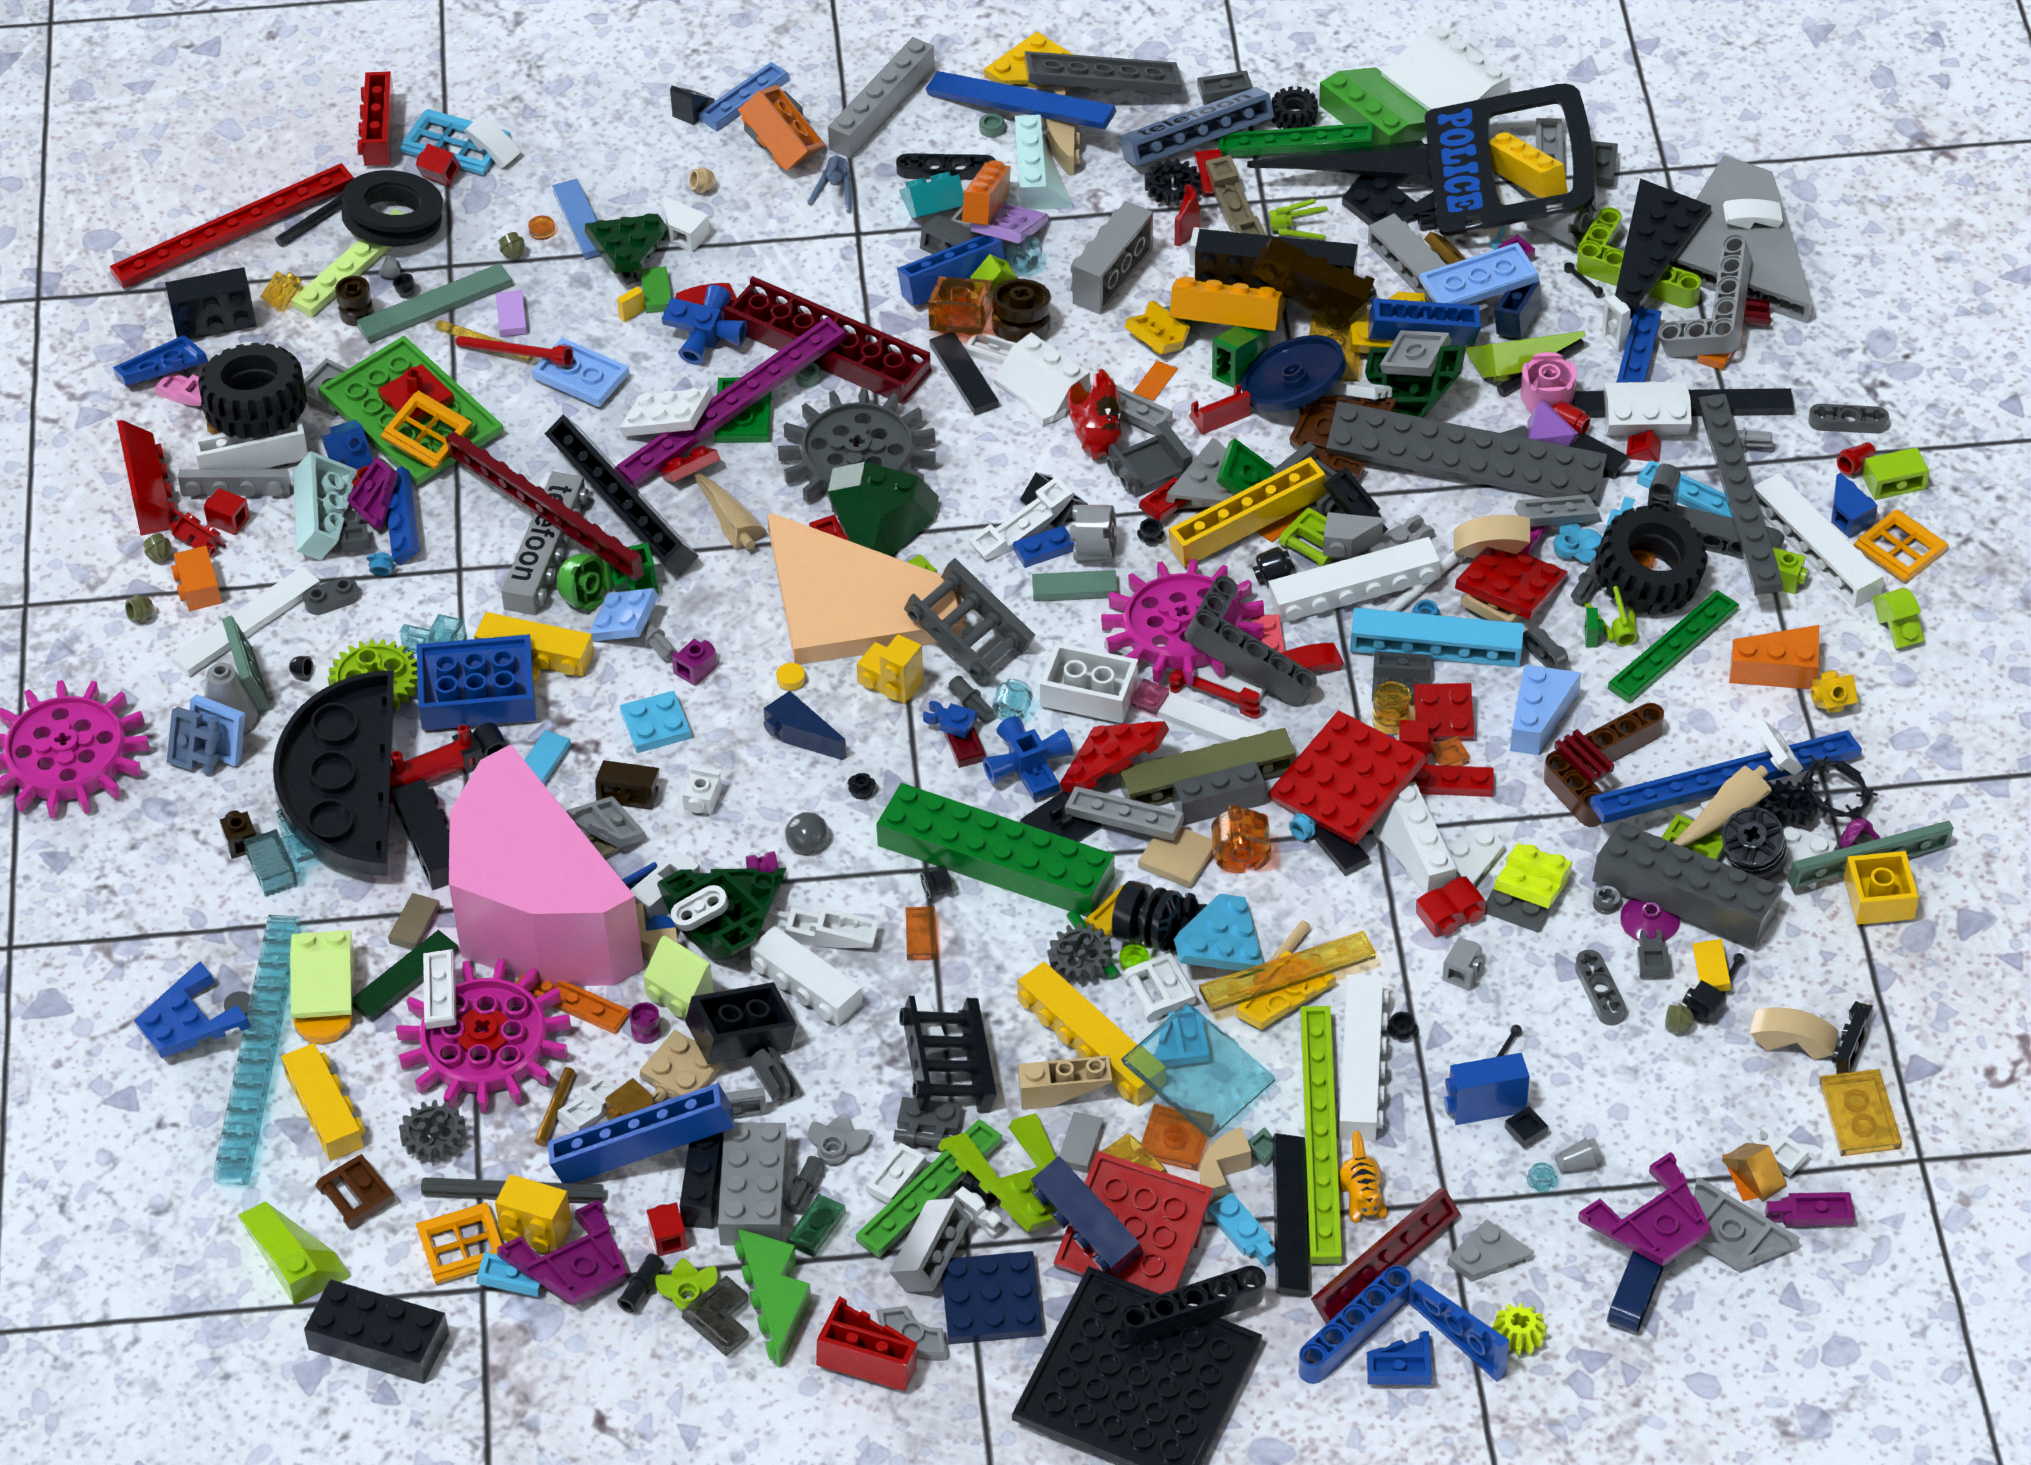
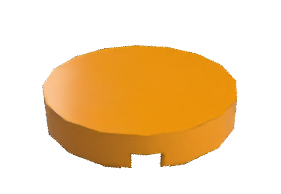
M353 1014L293 1018L297 1034L303 1036L306 1041L315 1044H326L335 1042L341 1038L340 1035L345 1031L346 1033L349 1031L353 1022Z

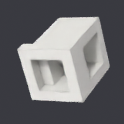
M692 765L691 775L682 795L684 810L712 815L722 790L719 770Z

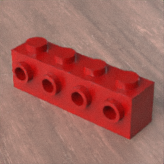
M391 71L365 72L364 87H361V101L363 104H360V119L362 122L358 124L359 137H361V140H357L358 155H363L364 166L390 165L394 89Z

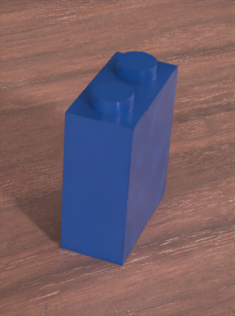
M1522 1052L1450 1065V1077L1445 1079L1448 1096H1444V1106L1446 1113L1452 1114L1455 1125L1511 1116L1527 1107L1530 1075Z

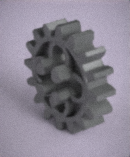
M1078 923L1077 929H1072L1068 925L1066 926L1067 932L1065 934L1060 931L1056 933L1058 940H1050L1051 949L1047 950L1050 966L1061 977L1065 975L1068 983L1073 978H1077L1078 983L1082 984L1083 979L1086 977L1092 982L1094 981L1093 974L1103 975V966L1110 967L1111 965L1109 958L1113 957L1109 936L1104 935L1102 928L1095 932L1093 924H1090L1087 929L1083 928L1082 923Z
M433 1100L432 1106H427L425 1102H421V1109L417 1110L411 1107V1116L403 1115L402 1117L403 1125H399L402 1147L406 1146L408 1155L415 1153L416 1159L419 1161L424 1156L428 1157L429 1162H432L435 1156H438L443 1161L445 1160V1153L448 1152L454 1156L456 1154L455 1146H463L462 1138L467 1135L464 1116L459 1115L457 1107L450 1110L449 1102H445L442 1106H438L437 1100Z

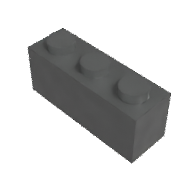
M1256 761L1173 782V806L1176 811L1184 812L1182 826L1265 805V781Z

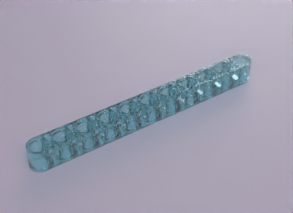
M269 915L267 919L246 1016L251 1027L243 1030L215 1161L214 1179L216 1184L248 1185L291 982L292 934L301 933L300 916Z

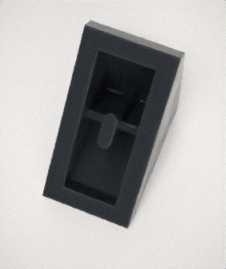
M671 85L670 88L672 117L695 125L699 120L698 113L715 101L714 98L691 89Z

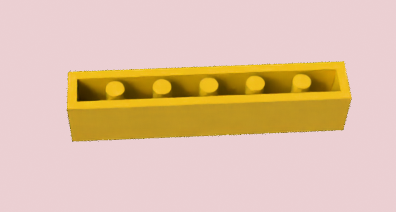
M1309 457L1169 528L1170 550L1182 565L1187 567L1190 559L1199 561L1322 498L1326 494V488L1323 486L1326 482L1325 473Z
M1045 961L1017 980V999L1025 1009L1029 1008L1035 1013L1039 1021L1045 1027L1049 1026L1056 1032L1061 1042L1065 1045L1069 1044L1077 1051L1080 1058L1109 1055L1112 1084L1118 1089L1124 1099H1130L1138 1107L1165 1087V1069Z

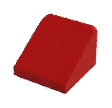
M1653 430L1628 437L1626 455L1629 456V459L1653 460L1655 462L1660 460L1661 441Z

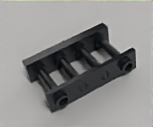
M908 996L905 1007L900 1009L899 1023L901 1026H904L914 1080L912 1095L914 1099H917L919 1111L926 1110L931 1096L971 1097L976 1102L978 1113H989L997 1093L978 998H966L962 1010L958 1012L917 1011L915 996ZM920 1023L956 1024L959 1028H962L963 1036L922 1035ZM924 1047L960 1048L963 1052H966L967 1061L926 1059ZM929 1072L967 1073L968 1076H971L972 1085L931 1084Z

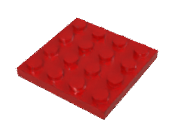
M1338 710L1268 791L1267 795L1271 801L1296 814H1305L1315 824L1356 845L1428 760L1424 753Z
M1097 1151L1085 1184L1139 1241L1143 1251L1142 1255L1116 1277L1158 1294L1178 1289L1212 1200L1214 1189ZM1067 1226L1053 1262L1054 1266L1081 1276L1084 1275L1088 1266L1100 1270L1092 1260L1095 1255L1088 1248L1082 1250L1072 1238L1075 1233Z

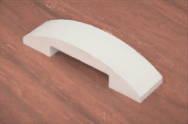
M1058 476L1035 492L1037 499L997 528L990 524L969 539L970 544L985 560L1013 550L1014 541L1038 534L1063 511L1074 495Z

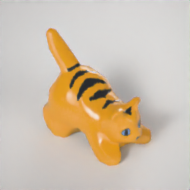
M1354 1131L1352 1137L1353 1157L1345 1161L1338 1171L1340 1190L1342 1192H1349V1218L1354 1223L1360 1222L1364 1215H1376L1380 1219H1385L1388 1212L1379 1188L1382 1181L1379 1163L1374 1158L1366 1155L1361 1133Z

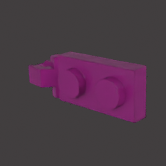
M1849 1192L1789 1193L1788 1197L1781 1198L1780 1201H1767L1765 1207L1766 1218L1775 1223L1783 1222L1784 1225H1853L1855 1220L1851 1193Z

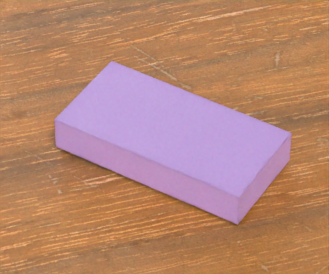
M522 290L496 293L500 337L527 334Z

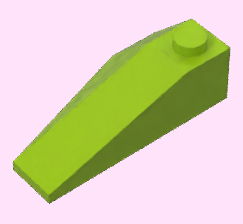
M1585 331L1466 347V354L1483 378L1493 377L1494 382L1510 380L1509 374L1522 372L1525 362L1531 361L1532 356L1543 352L1556 353L1584 337Z
M266 1201L238 1214L239 1220L293 1305L324 1291L330 1279L342 1282L350 1277L348 1271L332 1249Z

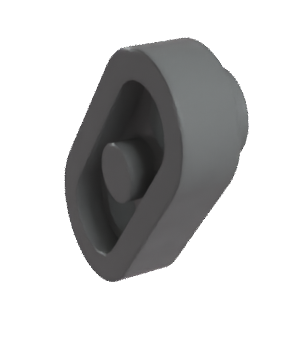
M340 578L313 587L304 594L305 609L310 614L322 615L351 605L359 597L358 586L353 579Z
M1533 626L1523 632L1525 647L1545 667L1560 670L1567 667L1568 654L1562 646H1558L1544 629Z

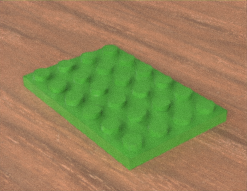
M402 336L319 386L318 393L345 420H357L363 426L366 439L397 468L403 466L408 469L411 481L418 486L457 460L449 454L442 464L434 470L381 439V434L396 416V413L379 397L378 389L403 375L406 369L409 370L410 367H417L423 364L454 394V402L446 407L472 422V426L464 437L470 439L478 448L502 434L504 430L503 424L407 337ZM430 415L419 423L427 426L434 416ZM438 420L431 428L432 431L444 438L456 430L441 420ZM406 422L397 430L412 440H415L422 432L421 429L415 426L410 427ZM426 434L419 442V444L434 453H437L444 444L429 434Z

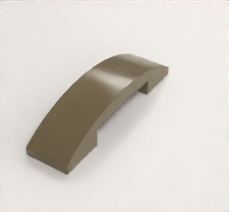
M1231 155L1207 160L1205 164L1211 186L1230 231L1266 235L1258 216L1254 217L1239 183V173Z

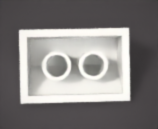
M1032 332L1012 346L994 378L995 384L1024 404L1025 399L1021 393L1054 414L1051 418L1052 423L1056 420V414L1063 408L1066 409V412L1070 410L1068 407V390L1072 385L1075 386L1079 382L1085 391L1090 393V372Z
M1686 382L1604 383L1606 436H1632L1649 430H1653L1656 435H1688L1692 423L1691 401Z

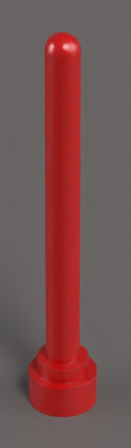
M458 336L455 339L456 345L460 347L550 359L556 366L569 367L573 360V349L567 345H558L550 349Z

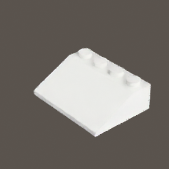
M1441 25L1420 34L1381 71L1383 78L1427 111L1508 94L1511 78Z

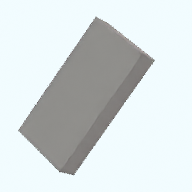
M1073 1112L1059 1154L1071 1169L1088 1172L1103 1127L1102 1117Z

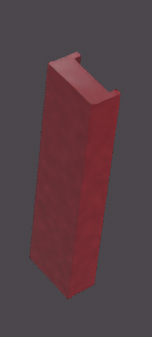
M754 276L750 278V284L730 306L726 305L723 308L724 320L746 321V337L778 351L824 320L823 315L828 316L845 331L846 339L813 362L818 364L821 370L860 387L867 388V390L883 397L889 398L892 393L898 394V403L902 405L906 403L932 372L930 352ZM756 287L762 288L766 292L767 296L764 294H760L756 290ZM778 296L785 298L787 300V303L782 304L779 301ZM800 306H805L806 308H808L811 312V315L804 313L801 310ZM845 325L851 326L856 334L849 333ZM867 335L874 336L877 339L876 343L871 342ZM890 345L897 346L900 349L901 354L894 352L891 349ZM913 354L920 356L923 361L918 363L913 358Z

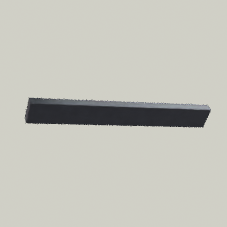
M1791 388L1688 390L1691 401V416H1701L1698 397L1726 394L1732 415L1793 414L1794 410ZM1575 391L1573 401L1575 407L1586 411V415L1590 417H1605L1604 391Z

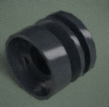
M1758 807L1743 808L1730 816L1724 824L1721 835L1728 864L1764 880H1769L1778 875L1786 865L1789 852L1783 826L1777 816L1767 809Z
M1134 880L1128 881L1120 890L1114 905L1112 915L1113 937L1120 942L1133 945L1142 943L1145 948H1154L1161 952L1168 951L1174 944L1175 933L1180 929L1184 906L1182 895L1179 891L1166 890L1162 887L1154 890L1150 884Z

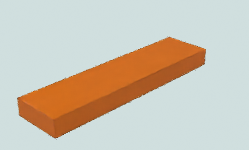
M521 975L519 977V979L516 981V984L519 983V981L523 978L524 975ZM542 982L541 985L536 983L529 991L537 998L557 987L562 1001L552 1007L615 1035L630 1013V1009L569 982H556L557 985H552L551 982Z

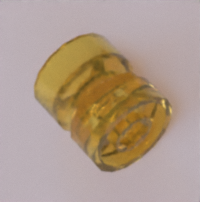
M1389 681L1380 684L1374 691L1372 723L1375 729L1387 735H1398L1400 720H1409L1411 693L1404 684Z

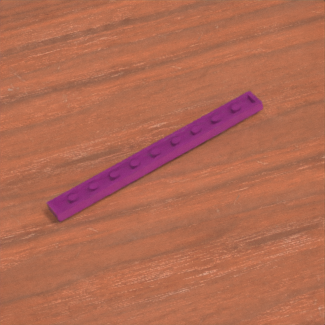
M826 317L714 396L694 430L662 433L616 465L617 468L637 487L665 467L668 461L685 453L846 339L845 331L829 317Z

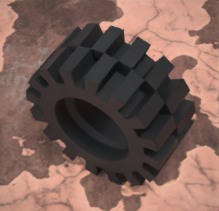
M1290 86L1288 91L1282 88L1280 93L1276 92L1274 97H1272L1274 112L1272 122L1276 124L1278 129L1281 127L1283 129L1312 127V124H1316L1318 99L1315 98L1313 92L1310 94L1309 89L1306 88L1302 91V87L1297 86V90H1293V86ZM1296 108V109H1300V110H1298V111H1292V110H1288V109Z

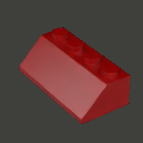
M118 420L117 426L140 535L167 531L172 523L171 518L177 516L174 512V502H168L167 500L173 497L170 483L163 481V479L168 478L165 462H159V460L164 459L161 443L155 444L152 432L124 420Z

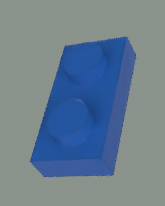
M1062 525L1014 541L1013 550L1023 567L1027 568L1073 552L1075 542L1070 541V534L1065 526Z

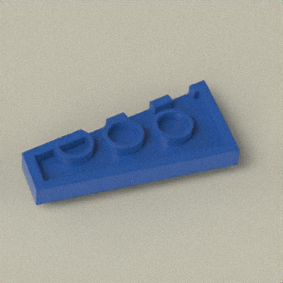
M1419 1278L1409 1285L1408 1303L1496 1382L1506 1375L1509 1339Z

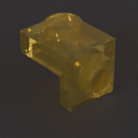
M277 270L260 297L284 312L297 290L301 291L304 288L300 285L302 280L291 272L284 275Z

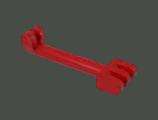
M1176 669L1170 674L1169 688L1171 692L1179 693L1184 685H1187L1182 670ZM1194 676L1193 684H1188L1191 687L1239 705L1240 714L1252 719H1257L1261 716L1260 696L1254 690L1244 687L1238 693L1197 676Z

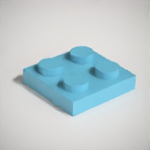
M674 690L620 705V713L636 753L691 739L690 728Z

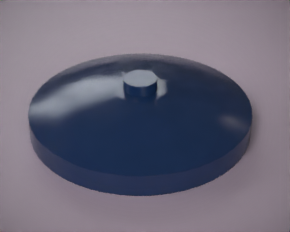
M1308 335L1289 339L1269 348L1247 367L1241 379L1242 392H1249L1251 395L1250 406L1259 411L1283 412L1305 406L1329 392L1339 382L1345 372L1346 357L1340 344L1326 336Z

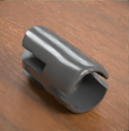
M768 1047L771 1057L764 1048L757 1051L750 1059V1066L772 1101L797 1096L800 1093V1087L776 1049Z

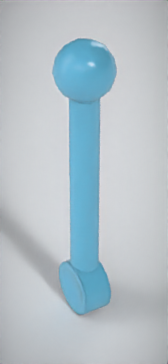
M1508 225L1501 226L1496 239L1491 241V248L1493 250L1498 249V246L1501 245V239Z

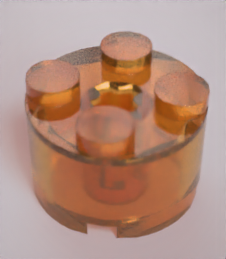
M1232 805L1227 807L1225 812L1213 821L1211 825L1212 852L1219 868L1231 873H1245L1247 868L1254 867V870H1258L1269 862L1271 858L1270 826L1266 814L1243 809L1238 805Z

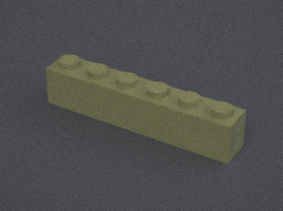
M1285 728L1269 730L1265 733L1241 737L1237 740L1221 744H1213L1208 747L1185 751L1168 757H1160L1140 764H1132L1119 772L1120 789L1124 798L1159 806L1173 802V782L1255 761L1263 779L1283 775L1296 760V752Z

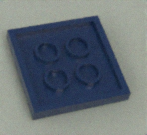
M1033 1251L950 1259L941 1276L948 1345L1043 1336Z

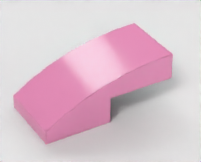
M176 372L166 374L155 386V394L185 405H202L198 383L199 377L194 374L188 379Z

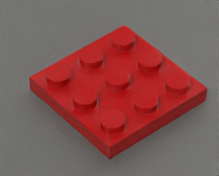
M1486 547L1456 579L1455 589L1530 620L1566 581L1568 571L1554 564L1539 560L1528 553L1519 552L1518 554H1513Z

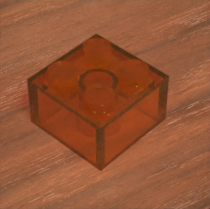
M939 276L928 302L929 331H938L943 334L949 332L964 333L969 336L982 335L992 311V280Z

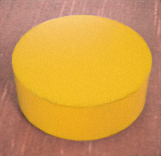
M797 663L781 665L776 672L777 684L784 690L799 689L805 682L803 667Z

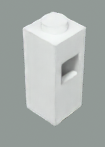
M679 850L676 851L630 890L635 896L636 904L643 903L646 922L654 916L664 915L668 912L657 886L658 881L681 869H692L693 873H700V866L693 857H687Z

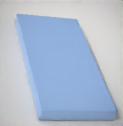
M1517 242L1419 274V279L1432 302L1469 305L1539 282V273Z

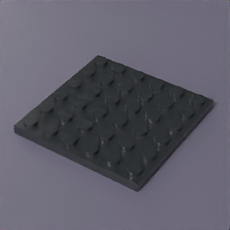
M1088 1266L1012 1413V1421L1121 1465H1202L1259 1348L1262 1334L1222 1318H1217L1141 1344H1128L1120 1336L1122 1310L1129 1304L1159 1294Z

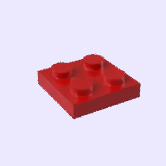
M1471 683L1414 684L1415 720L1429 721L1428 736H1434V741L1474 740Z

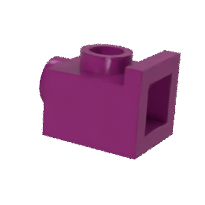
M696 639L691 640L679 653L674 652L672 654L673 673L696 686L717 666L714 646L707 640L702 642Z

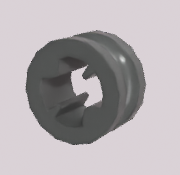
M1605 885L1600 886L1594 891L1593 907L1597 912L1609 915L1619 909L1620 893L1616 888ZM1605 897L1611 899L1608 903L1602 901Z

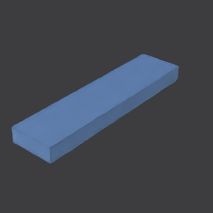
M770 62L699 112V120L717 132L741 114L738 109L759 90L777 84L781 87L790 80L789 73Z
M578 179L552 185L553 193L584 259L600 256V253L584 233L585 223L596 222L597 219Z

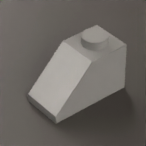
M1328 512L1324 532L1323 556L1352 558L1382 541L1383 518Z

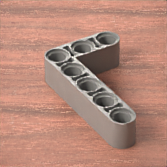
M1729 235L1722 242L1712 318L1670 321L1664 323L1659 328L1658 337L1666 355L1670 357L1726 354L1735 351L1739 347L1751 267V254L1742 235Z

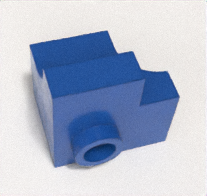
M351 420L330 427L331 432L321 436L328 458L337 462L342 460L343 464L355 469L371 465L373 462L363 426L357 420Z

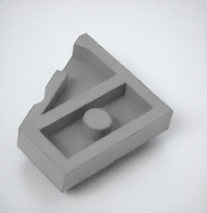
M613 796L566 811L579 828L617 848L643 841L645 832Z
M1486 1219L1448 1257L1447 1265L1473 1282L1485 1278L1490 1273H1499L1507 1270L1509 1264L1524 1260L1525 1263L1530 1262L1533 1259L1534 1251Z

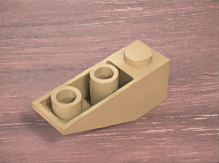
M1109 1055L1018 1064L1022 1110L1053 1107L1112 1083Z

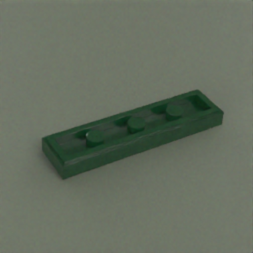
M437 930L353 997L352 1007L372 1022L424 980L423 953L453 949L454 955L459 952L458 945L441 931Z

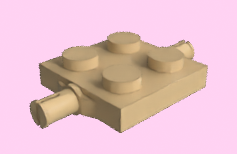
M674 1030L640 1069L639 1077L652 1084L656 1089L652 1094L655 1105L662 1102L665 1097L675 1098L706 1087L724 1066V1062L707 1064L696 1041Z

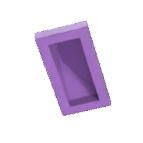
M1544 400L1538 402L1527 421L1528 439L1570 447L1579 434Z

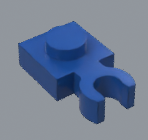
M937 701L929 702V711L935 713L925 711L923 713V721L930 725L939 723L940 731L965 739L977 720V711L952 703L946 709Z

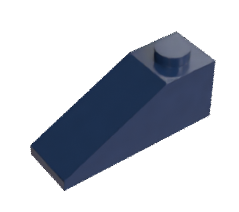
M788 691L763 708V724L766 731L772 736L775 735L783 743L839 760L847 757L845 738L791 691Z

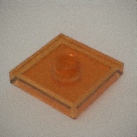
M1154 1104L1138 1150V1158L1198 1171L1213 1124V1117Z

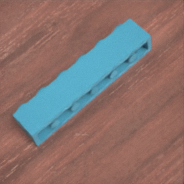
M1354 608L1350 652L1374 654L1376 651L1429 654L1431 659L1519 668L1524 623Z

